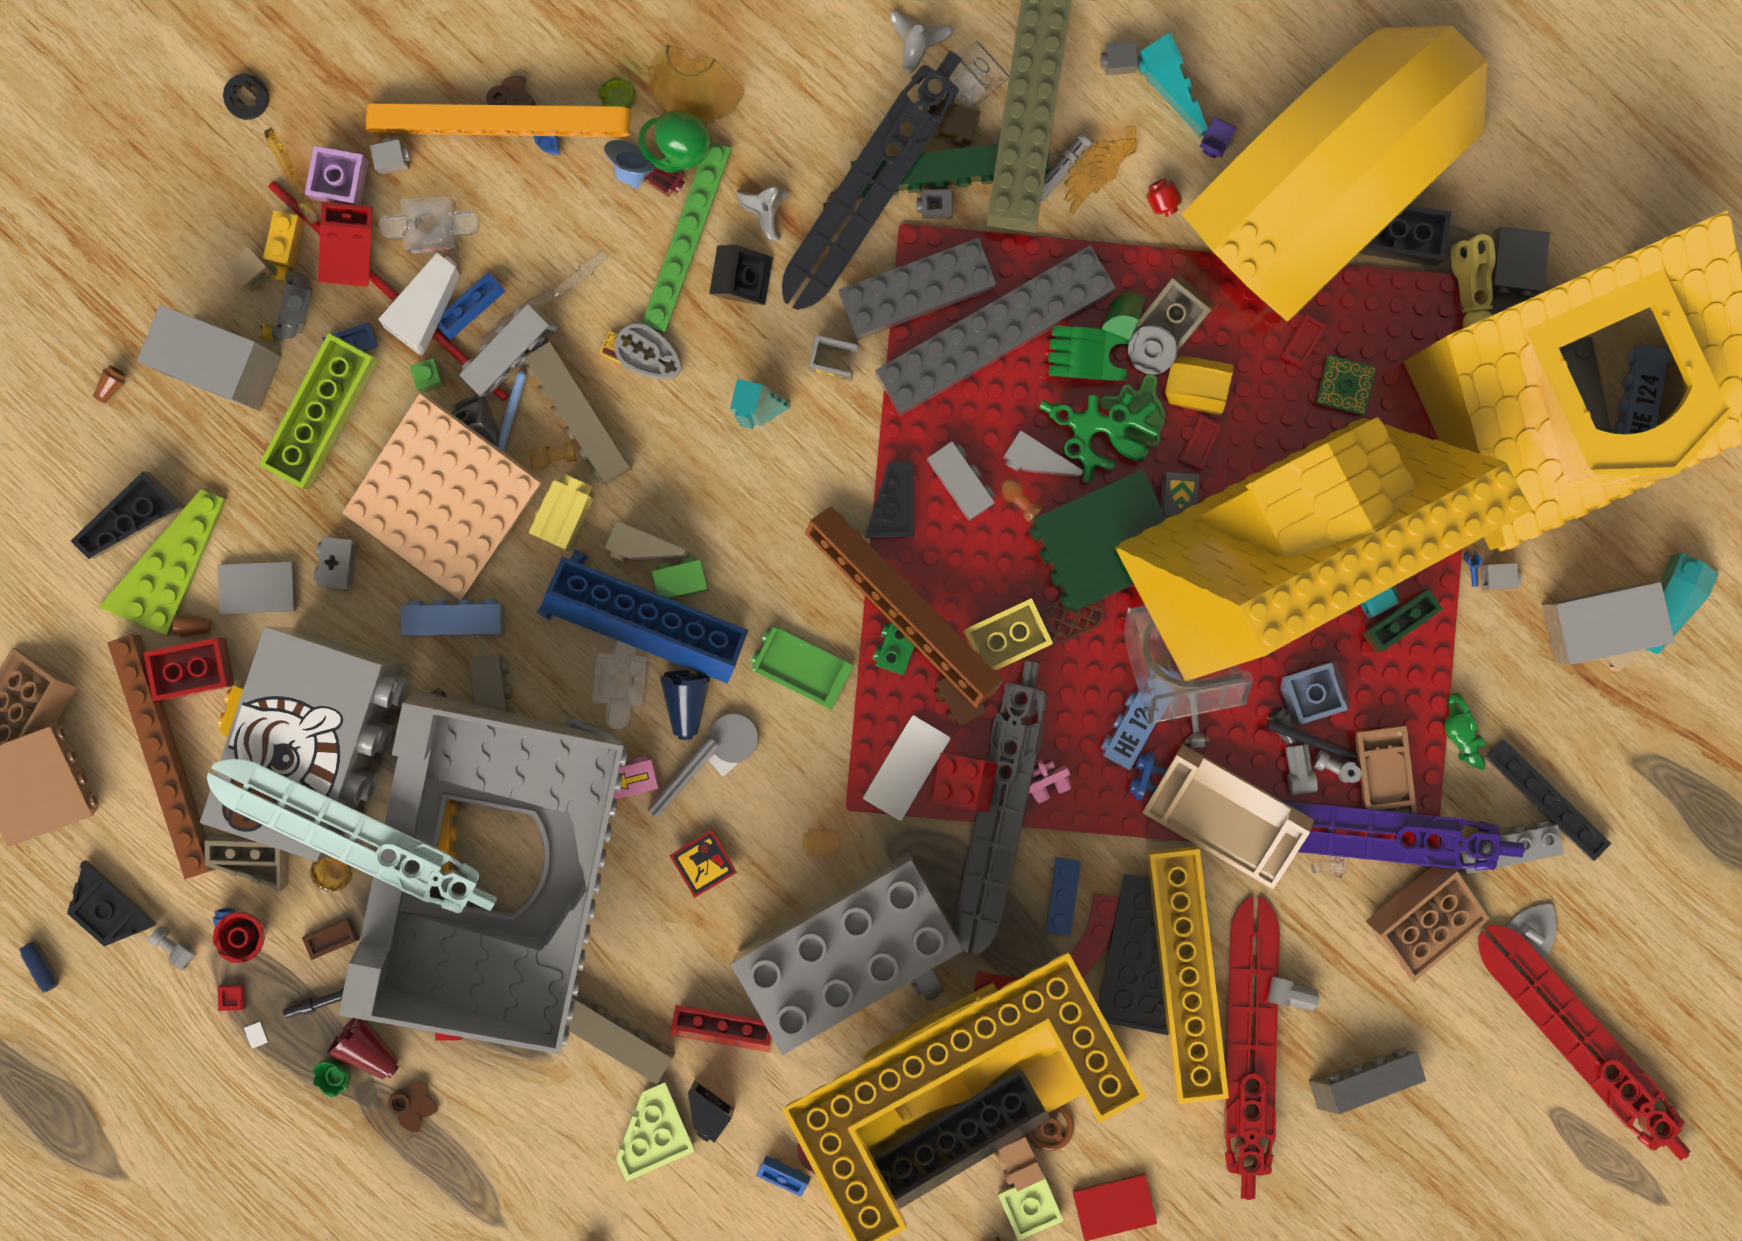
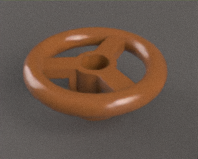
M1063 1105L1050 1112L1049 1116L1051 1119L1026 1134L1029 1141L1038 1149L1056 1151L1063 1148L1071 1140L1074 1133V1120L1069 1110ZM1059 1112L1065 1117L1067 1123L1064 1137L1060 1134V1124L1057 1121ZM1047 1123H1053L1054 1129L1047 1131L1045 1126ZM1041 1132L1046 1138H1054L1057 1142L1053 1144L1043 1143L1036 1138L1034 1133Z

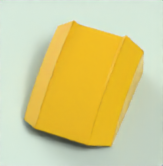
M1179 356L1170 368L1165 390L1169 404L1221 415L1226 404L1233 374V365Z

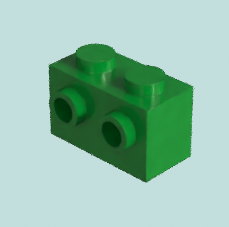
M885 622L881 636L885 637L883 646L877 645L873 660L877 661L875 666L904 676L914 645L892 622Z

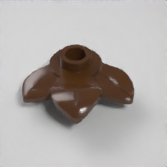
M517 75L504 79L500 86L492 87L486 96L488 105L535 106L536 102L528 92L523 90L526 85V78ZM497 94L503 96V99L499 102L494 100Z
M422 1082L410 1083L404 1090H397L392 1093L388 1100L389 1109L392 1113L398 1115L400 1125L411 1132H419L421 1129V1118L431 1116L438 1111L435 1101L425 1096L428 1085ZM398 1098L405 1100V1106L398 1105Z

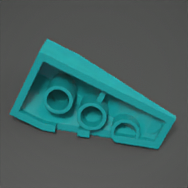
M1170 32L1140 51L1137 58V68L1140 74H1145L1147 81L1195 133L1201 137L1205 135L1208 128L1197 99L1190 96L1192 84L1189 77L1182 74L1181 64L1184 62Z
M1684 553L1671 555L1660 581L1673 637L1710 596L1719 574L1705 562ZM1666 645L1645 650L1658 655Z

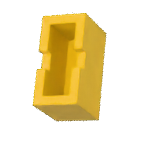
M274 210L263 259L273 265L295 269L299 252V241L302 239L305 221L298 215Z

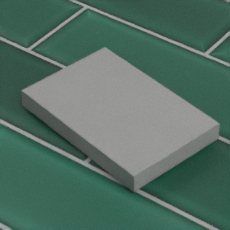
M294 562L218 565L219 614L296 611Z

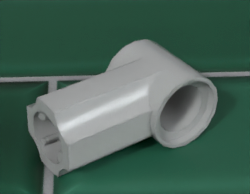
M1308 744L1285 747L1289 768L1287 780L1290 794L1293 796L1317 792V779L1314 770L1311 768Z
M1272 977L1267 998L1268 1002L1288 1007L1291 1005L1314 1011L1315 1007L1318 1006L1320 998L1318 990L1296 985L1292 981Z

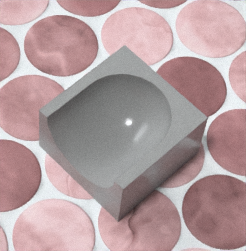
M159 305L137 362L167 376L260 412L281 356L254 341Z
M1661 582L1642 583L1542 605L1555 663L1571 665L1675 643Z

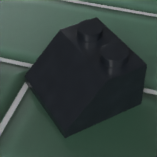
M717 245L709 294L732 301L765 305L773 257L739 245Z
M694 1080L688 1091L693 1127L697 1130L696 1134L706 1142L711 1140L715 1143L732 1119L735 1108Z

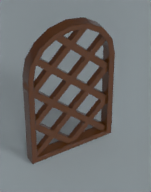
M1100 600L1095 601L1093 606H1085L1091 609L1088 617L1080 614L1082 608L1078 609L1076 613L1058 606L1057 604H1060V601L1038 610L1039 615L1048 618L1045 624L1046 630L1055 634L1052 640L1053 644L1050 647H1054L1084 633H1089L1099 626L1104 615L1103 604ZM1097 602L1099 603L1101 609L1096 608ZM1052 607L1049 615L1041 612ZM1055 608L1064 611L1061 620L1052 616ZM1094 610L1101 613L1099 621L1091 619ZM1067 612L1075 615L1072 624L1064 621ZM1078 617L1087 620L1084 628L1075 626ZM1051 619L1059 622L1056 631L1048 628ZM1089 622H1093L1096 624L1093 627L1087 629ZM1062 624L1071 627L1068 635L1059 632ZM1074 628L1082 631L1078 634L1071 636ZM1058 635L1066 638L1055 643Z

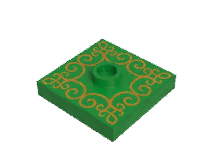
M1328 355L1315 404L1364 416L1377 367Z

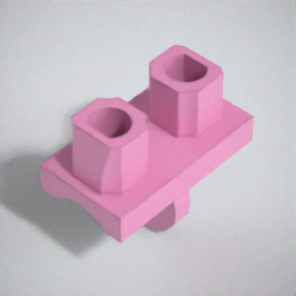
M1041 759L1036 760L1038 768L1034 769L1032 777L1034 778L1040 774L1042 776L1031 780L1029 794L1031 793L1038 803L1050 798L1045 786L1052 783L1055 784L1059 794L1071 789L1068 778L1070 773L1065 765L1047 773V771L1055 768L1053 761L1043 764Z

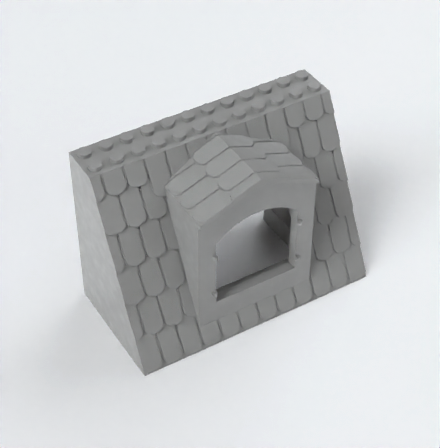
M414 690L405 699L401 707L392 755L398 756L384 824L437 848L447 799L530 814L535 819L543 838L545 850L544 868L539 883L532 895L512 914L496 910L489 911L465 905L460 913H455L454 911L441 908L442 905L425 902L373 877L360 943L349 962L338 1015L560 1054L561 1046L566 1047L568 1042L569 1025H566V1021L571 1022L574 1013L575 1000H571L572 995L577 996L580 975H576L577 970L582 971L584 965L585 950L582 949V944L588 945L590 936V925L587 924V920H593L596 900L592 899L593 893L598 894L600 888L601 874H597L598 868H604L606 849H603V843H609L612 828L611 824L608 823L609 817H614L617 799L613 798L614 791L619 792L621 787L622 773H618L619 766H625L628 751L624 747L623 741ZM385 849L381 853L386 861H392L396 857V853L392 849ZM409 860L405 863V868L410 872H415L420 867L416 860Z

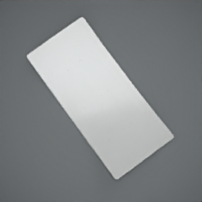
M912 716L863 799L901 821L940 757V752L942 753L948 744L950 737L916 716Z

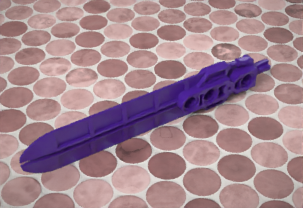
M1282 801L1314 819L1312 826L1329 828V833L1310 831L1298 850L1300 853L1453 869L1475 868L1477 871L1494 870L1497 867L1499 855L1523 858L1525 851L1524 843L1500 840L1499 826L1483 821L1477 823L1460 818ZM1465 825H1468L1488 834L1471 832L1466 837H1462L1461 830ZM1335 829L1367 832V837L1335 834L1334 831ZM1407 831L1414 835V842L1409 846L1404 845L1401 839L1403 833ZM1373 832L1393 834L1394 839L1374 838L1372 835ZM1431 834H1436L1439 837L1440 842L1436 848H1431L1427 844V839ZM1487 839L1491 844L1489 852L1483 854L1479 850V843L1481 840ZM1464 851L1470 858L1485 860H1475V863L1462 864L1459 858L1460 852Z

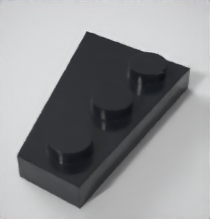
M913 462L888 463L865 538L914 537Z

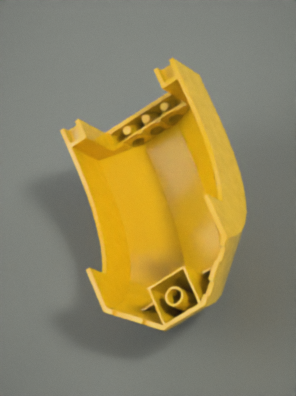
M1453 26L1378 29L1341 58L1282 112L1182 213L1183 217L1210 249L1248 288L1286 321H1289L1485 133L1488 61Z

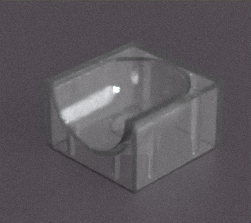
M1140 606L1127 609L1124 639L1148 724L1246 705L1253 682L1251 671L1243 672L1240 664L1185 681L1147 607Z

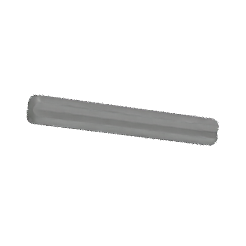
M710 737L649 806L648 811L653 816L658 817L719 748L720 744L714 738Z

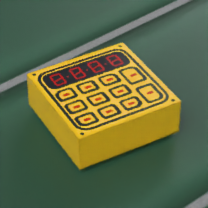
M609 331L599 354L620 363L615 354L617 334ZM624 337L621 338L624 347L632 345V341Z

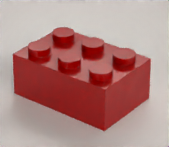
M212 638L143 652L153 701H166L231 688L232 685H235L226 638Z

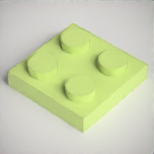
M1046 1178L1018 1192L1015 1185L998 1192L1000 1201L1018 1241L1064 1221Z

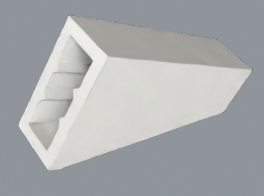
M438 253L433 256L379 318L387 331L420 356L425 353L460 278L456 268L458 265L450 257L446 256L443 258Z

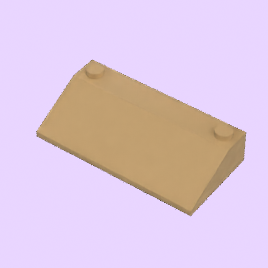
M1184 744L1180 747L1143 811V814L1272 889L1275 888L1309 835L1314 819Z

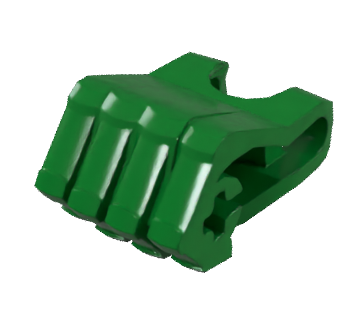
M1053 326L1052 336H1056V339L1050 340V349H1055V352H1050L1048 359L1049 362L1054 363V366L1050 365L1049 376L1127 380V370L1114 367L1109 361V352L1116 344L1130 343L1129 339L1103 329Z

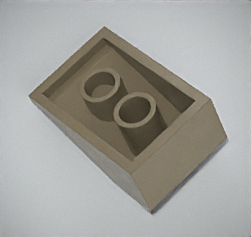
M1177 274L1139 319L1133 334L1143 326L1151 324L1161 325L1170 330L1175 336L1179 351L1215 308L1216 304L1180 274Z
M617 520L605 546V549L610 551L609 556L622 562H626L627 558L633 561L688 557L690 553L686 549Z

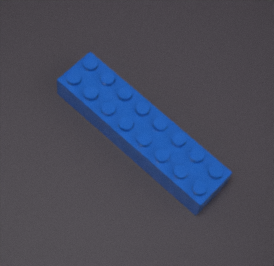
M563 556L545 593L540 609L727 684L748 633V630Z

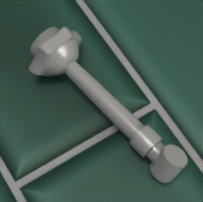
M1197 678L1188 681L1184 680L1185 684L1188 685L1187 696H1189L1193 733L1185 739V744L1190 743V748L1205 747V742H1209L1210 739L1199 732L1197 688H1195Z

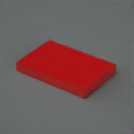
M1144 1173L1072 1191L1084 1241L1157 1224Z

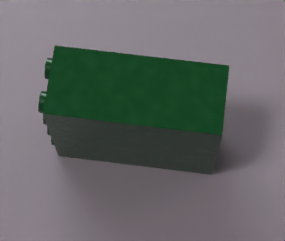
M1142 469L1032 519L1028 531L1033 542L1038 541L1041 547L1038 553L1043 564L1048 563L1052 571L1048 575L1053 586H1058L1062 593L1059 599L1063 608L1073 612L1134 584L1115 547L1123 541L1141 534L1144 530L1157 526L1166 518Z

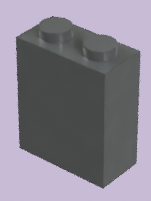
M1502 226L1494 231L1493 242L1496 261L1491 278L1492 290H1495V294L1510 295L1511 292L1520 293V297L1533 298L1544 291L1550 232Z

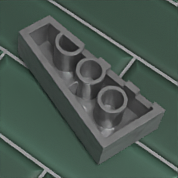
M1400 1048L1392 1051V1055L1375 1057L1369 1062L1309 1080L1317 1109L1342 1114L1425 1082L1426 1078L1418 1053L1408 1051L1407 1048Z

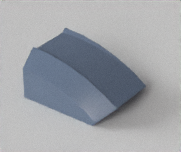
M1335 660L1282 678L1280 686L1282 696L1291 718L1298 725L1351 708L1350 696L1348 695L1340 668Z

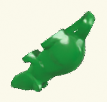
M1458 692L1453 693L1448 698L1450 712L1444 722L1445 733L1457 745L1460 754H1458L1460 760H1463L1472 767L1484 770L1485 761L1478 752V745L1483 747L1486 743L1480 735H1475L1478 726L1463 697ZM1456 702L1461 706L1463 712L1459 710Z

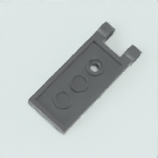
M1592 337L1578 339L1560 347L1559 350L1564 361L1566 360L1568 364L1567 367L1587 410L1591 414L1590 417L1595 428L1612 433Z

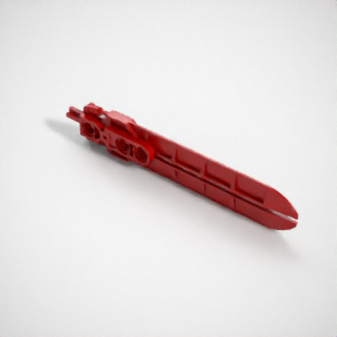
M1248 897L1241 903L1233 917L1230 929L1226 1063L1229 1098L1225 1100L1224 1138L1227 1152H1225V1167L1228 1172L1241 1175L1240 1198L1247 1200L1255 1199L1256 1175L1264 1176L1272 1172L1274 1155L1271 1153L1276 1137L1275 1100L1278 1004L1268 1002L1267 998L1272 977L1279 978L1280 932L1274 910L1261 897H1258L1256 932L1253 931L1254 897ZM1253 937H1256L1255 969H1253ZM1252 974H1255L1254 1006H1252ZM1251 1012H1254L1253 1044H1251ZM1250 1050H1253V1071H1250ZM1254 1078L1256 1080V1087L1251 1091H1247L1246 1082ZM1249 1104H1254V1114L1246 1116L1245 1108ZM1240 1136L1242 1139L1234 1145V1151H1232L1230 1139ZM1260 1137H1265L1269 1140L1266 1153L1257 1143ZM1247 1155L1254 1156V1162L1250 1166H1244V1158Z
M1499 925L1487 926L1486 929L1508 953L1505 956L1486 934L1481 931L1478 935V947L1485 968L1596 1092L1619 1121L1635 1133L1637 1139L1648 1149L1655 1151L1660 1146H1667L1679 1161L1689 1157L1691 1151L1677 1136L1682 1131L1680 1128L1685 1123L1684 1119L1680 1117L1674 1106H1670L1662 1090L1644 1073L1522 935L1512 929ZM1511 959H1513L1517 963V965L1525 972V974L1533 981L1532 984H1530L1524 978V976L1516 969V967L1510 962ZM1537 987L1557 1008L1558 1011L1556 1013L1535 990ZM1562 1015L1583 1038L1581 1041L1560 1018ZM1587 1044H1589V1046L1597 1053V1055L1600 1057L1599 1059H1596L1595 1056L1587 1049ZM1612 1065L1613 1073L1610 1076H1606L1605 1070L1607 1066ZM1629 1084L1630 1092L1627 1095H1623L1622 1089L1624 1085ZM1661 1099L1666 1107L1665 1111L1654 1108L1653 1105L1656 1103V1100ZM1635 1118H1638V1125L1644 1131L1640 1132L1633 1126ZM1663 1122V1130L1660 1133H1657V1124Z

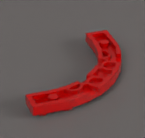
M1094 893L1086 929L1076 948L1070 954L1082 978L1094 967L1108 944L1115 922L1119 902L1118 897ZM978 970L973 992L991 983H994L999 991L1005 985L1024 976H1006Z

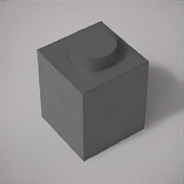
M1136 42L1106 44L1104 52L1100 54L1101 68H1105L1106 75L1136 72L1138 67Z

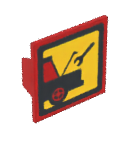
M713 830L669 855L694 898L737 873Z

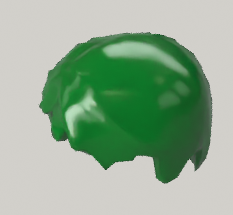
M329 1057L316 1064L313 1068V1085L318 1086L323 1095H327L329 1098L336 1097L341 1091H346L352 1076L347 1063Z

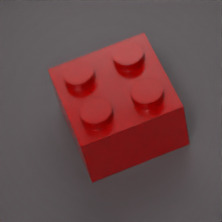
M940 752L931 802L973 811L989 812L998 763Z

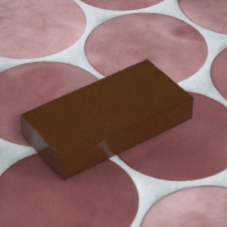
M350 917L302 937L311 960L359 940Z

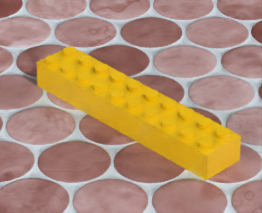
M1197 846L1146 851L1175 1099L1178 1104L1227 1099L1229 1096L1200 849Z

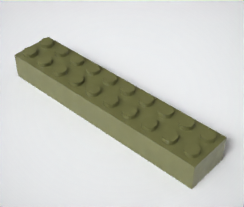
M1021 0L987 226L1034 233L1037 231L1071 0Z

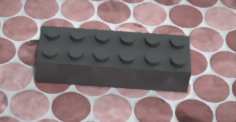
M977 238L839 289V296L857 341L995 290L996 282L981 242Z

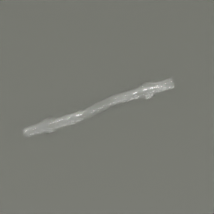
M601 250L588 262L584 261L578 266V270L558 287L528 299L522 305L539 306L564 295L584 277L588 278L595 272L594 269L605 261L608 256ZM514 312L507 318H501L496 323L497 326L482 337L485 342L492 341L498 335L496 333L497 330L504 323L509 324L514 319Z

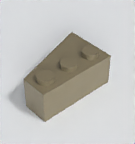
M213 834L205 840L206 866L234 876L239 875L248 878L251 882L257 884H265L279 892L288 885V852L235 834Z

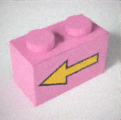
M646 756L632 759L633 764L619 766L618 773H622L620 791H614L613 798L619 799L660 788L654 759L647 760Z

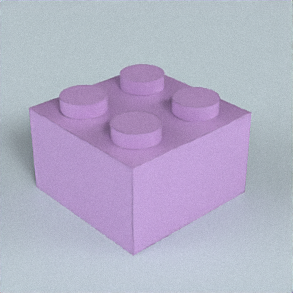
M314 146L305 195L310 200L321 203L361 205L369 161L362 154Z

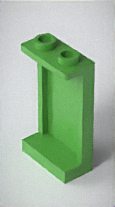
M773 626L772 630L767 628L761 639V642L765 643L761 652L756 650L750 661V664L754 665L752 671L832 710L854 665L776 626Z

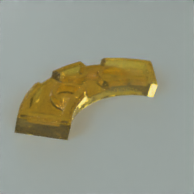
M271 127L265 130L266 141L293 190L298 206L310 224L317 221L318 216L312 200L305 195V185L297 169H294L287 150L274 128L272 129Z

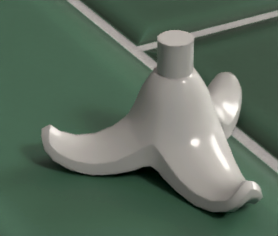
M893 10L890 14L893 26L904 41L903 71L908 73L915 71L928 47L943 42L953 34V28L949 25H920L896 10Z
M770 187L760 194H745L741 189H738L736 193L739 204L747 211L758 215L760 227L765 236L774 241L780 240V236L776 234L774 229V218L781 202L788 198L786 190L782 189L779 191L777 187Z

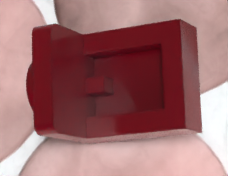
M654 167L644 181L667 197H670L673 192L678 194L685 181L682 180V177L685 173L683 171L668 173Z

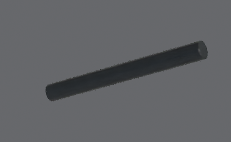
M1269 719L1266 723V729L1351 761H1354L1357 757V753L1353 750Z

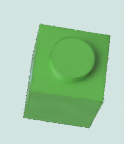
M435 359L410 366L416 388L421 393L446 386L440 364Z

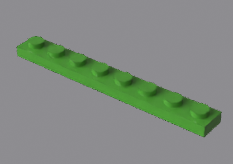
M711 141L708 156L699 164L642 321V324L665 334L732 151L731 148Z

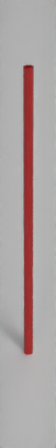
M272 181L268 188L320 235V222L276 181ZM370 268L369 280L394 302L400 294ZM436 328L432 338L464 365L470 358ZM500 385L493 391L503 402L510 396Z

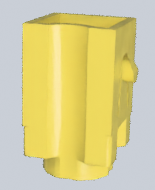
M566 474L562 475L560 482L553 480L540 509H537L535 512V520L529 533L567 551H571L594 500L589 496L592 486Z

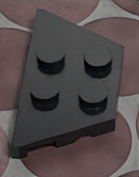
M87 860L80 864L81 872L78 882L75 883L73 900L69 904L67 914L100 944L107 946L157 925V922Z

